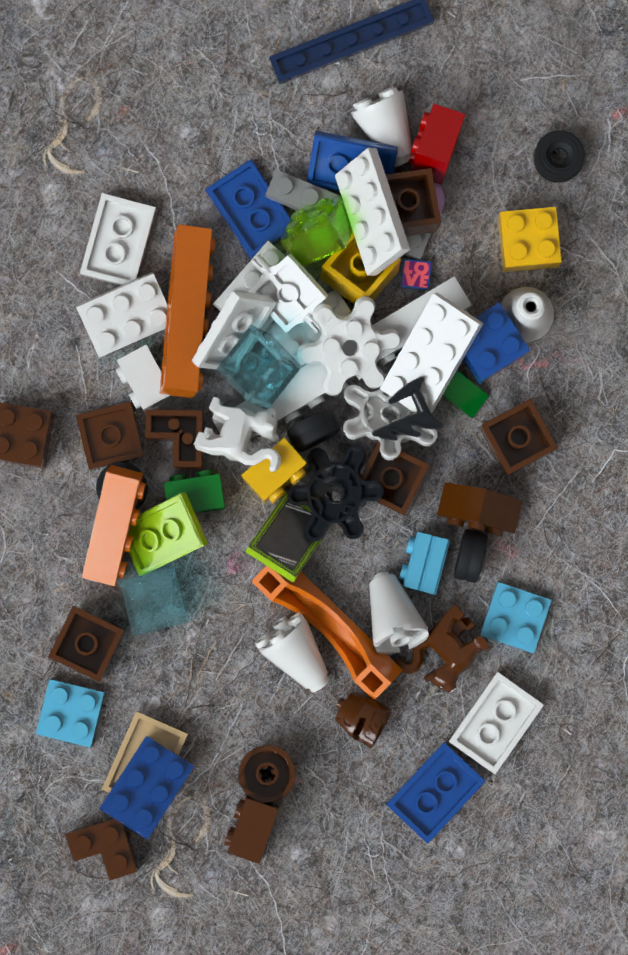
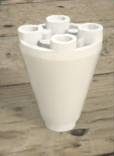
M391 87L379 92V99L372 101L371 98H366L354 103L353 107L355 110L351 114L372 142L398 147L395 167L409 161L412 142L403 90L398 91L397 87Z
M520 287L509 292L501 302V306L525 342L541 339L548 333L554 321V309L551 300L544 292L534 287ZM529 302L536 310L529 312L526 310L525 305Z
M301 612L294 614L289 619L286 616L280 618L272 625L274 630L270 634H264L257 639L255 645L260 653L305 689L309 688L314 693L329 682L328 671L308 622Z

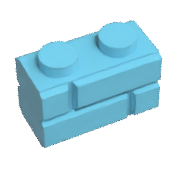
M417 532L416 537L410 536L406 553L411 554L408 565L402 564L399 580L404 581V588L436 595L450 540Z

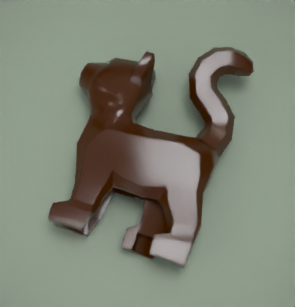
M455 604L441 617L437 625L428 632V638L420 645L412 648V661L407 663L402 658H397L396 664L403 669V673L413 674L420 669L423 663V650L428 647L432 648L441 656L445 664L431 671L424 679L426 682L431 681L439 689L451 693L456 690V682L459 675L471 667L478 653L482 650L487 652L493 646L483 636H479L467 644L463 642L460 638L461 633L465 630L472 631L476 625L469 617L463 618L465 614Z

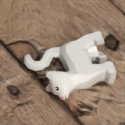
M213 397L209 409L214 413L212 419L219 424H223L221 433L217 435L213 432V429L206 427L204 433H198L194 443L195 448L211 455H224L229 460L240 461L244 465H256L264 459H269V470L271 472L278 470L281 464V456L276 450L267 448L261 449L252 455L247 453L252 432H256L271 441L279 442V437L276 435L278 426L276 411L268 408L265 411L253 412L244 407L223 406L219 398Z

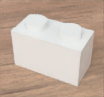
M147 345L117 360L120 367L115 370L122 383L128 382L133 392L129 393V396L136 409L142 407L143 411L146 412V410H151L174 397L159 394L161 370Z

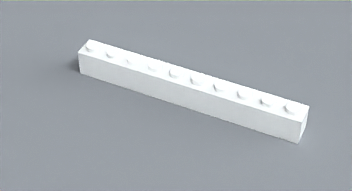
M455 276L372 325L379 331L395 329L401 336V342L397 348L383 350L379 353L376 360L377 364L381 363L382 366H385L397 358L395 354L404 347L433 293L441 294L466 312L471 309L472 304ZM349 340L345 342L342 347L345 354H354L357 348L356 341ZM320 362L306 364L236 407H244L253 412L272 408L276 411L277 422L280 423L285 420L286 424L301 416L299 411L309 406L310 409H313L325 401L323 397L327 394L323 390V381L327 375V368ZM358 376L349 377L344 384L343 390H345V388L349 386L347 382H349L350 380L354 379L355 377H357L358 380H362V378ZM213 420L219 433H221L223 424H219ZM252 432L248 447L252 445L251 439L257 437L258 433Z

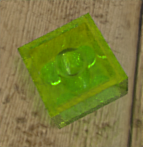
M340 196L331 200L330 198L322 199L316 203L315 207L309 210L302 208L291 215V219L281 238V243L288 255L291 253L302 266L346 248L353 230Z

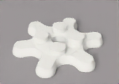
M363 296L358 298L353 311L346 316L337 315L332 307L325 303L317 305L313 310V318L321 327V336L315 342L304 343L299 346L297 357L304 364L320 362L326 366L327 375L323 381V390L330 396L340 394L346 380L352 376L361 377L369 388L376 389L381 387L385 380V375L377 366V356L383 350L397 348L401 342V336L397 330L386 329L379 331L372 326L371 317L376 306L370 297ZM347 340L356 341L357 348L354 354H345L342 347Z
M385 372V373H384L385 379H386V377H387V375H388L389 372ZM350 385L345 388L344 398L346 402L357 408L360 412L356 418L349 419L344 423L343 430L346 437L355 440L367 436L371 440H378L380 442V452L384 459L394 460L401 452L400 444L406 443L409 440H414L422 446H430L437 440L438 435L435 429H425L415 425H411V428L420 432V437L399 434L395 431H391V433L398 437L396 441L373 436V430L390 423L383 414L390 413L395 415L397 419L392 420L394 422L414 412L400 402L389 404L388 400L391 396L380 388L374 392L366 391L357 385Z

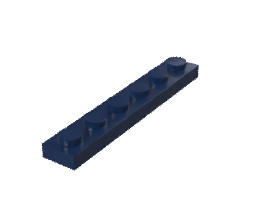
M411 0L269 57V60L280 85L434 24V19L426 0Z

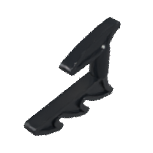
M422 376L407 383L388 400L389 404H393L411 396L417 412L373 430V436L396 441L398 437L392 434L391 431L413 437L421 436V433L411 428V425L425 429L443 428V424L436 420L428 409L421 391L424 381Z

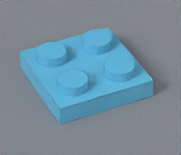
M497 582L480 636L534 654L551 599Z
M49 679L36 735L91 748L105 692Z

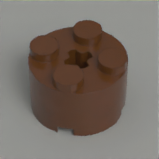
M272 745L259 746L249 751L242 759L238 771L239 783L244 793L250 798L263 803H273L284 798L291 791L296 778L295 766L290 756L281 748ZM267 767H271L273 769L271 773L275 776L274 779H268L266 782H263L259 770H266Z

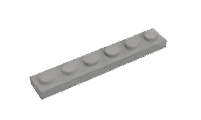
M276 169L266 192V198L350 233L353 231L342 196ZM422 233L406 236L410 250L404 255L420 261L431 234Z

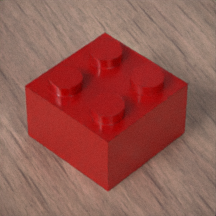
M434 103L430 113L424 112L408 161L409 164L413 165L411 171L431 168L434 183L443 184L465 118L464 113Z

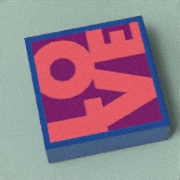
M404 259L401 288L428 291L432 262Z

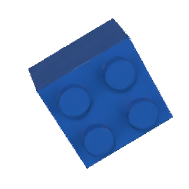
M500 303L475 317L483 325L463 358L479 385L521 359L530 351Z

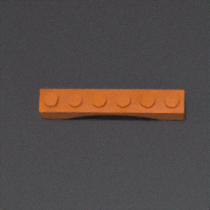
M265 566L251 581L272 602L280 604L295 613L301 612L306 620L318 629L334 646L348 667L353 681L373 700L403 671L387 654L378 653L373 645V640L302 572L299 573L294 582H291L273 569Z

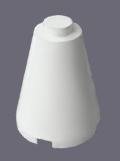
M389 572L376 574L369 583L373 645L376 651L380 654H394L400 652L399 647L408 644L409 649L420 645L429 636L428 627L403 586L394 574H389Z

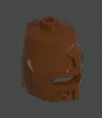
M352 692L346 699L340 698L336 708L339 710L335 721L350 737L372 749L381 735L392 709L377 700H373L371 697Z

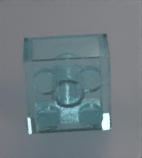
M250 325L217 369L249 403L266 410L272 406L302 366L270 333Z
M175 567L119 581L133 636L136 637L190 623Z

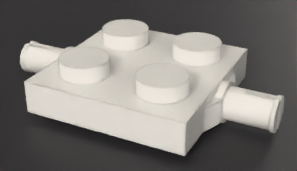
M290 253L280 263L272 266L267 263L261 254L253 259L251 263L258 268L262 275L258 283L248 292L270 296L277 302L270 316L284 332L287 333L296 324L304 321L315 333L321 330L320 325L313 318V310L327 298L328 294Z

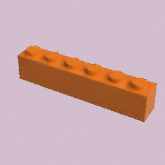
M179 224L174 232L159 394L193 398L198 390H202L204 375L199 373L200 368L192 362V359L202 343V337L206 336L208 331V319H204L205 309L209 308L211 293L206 292L207 282H211L213 275V265H209V257L214 254L215 239L211 238L212 229Z

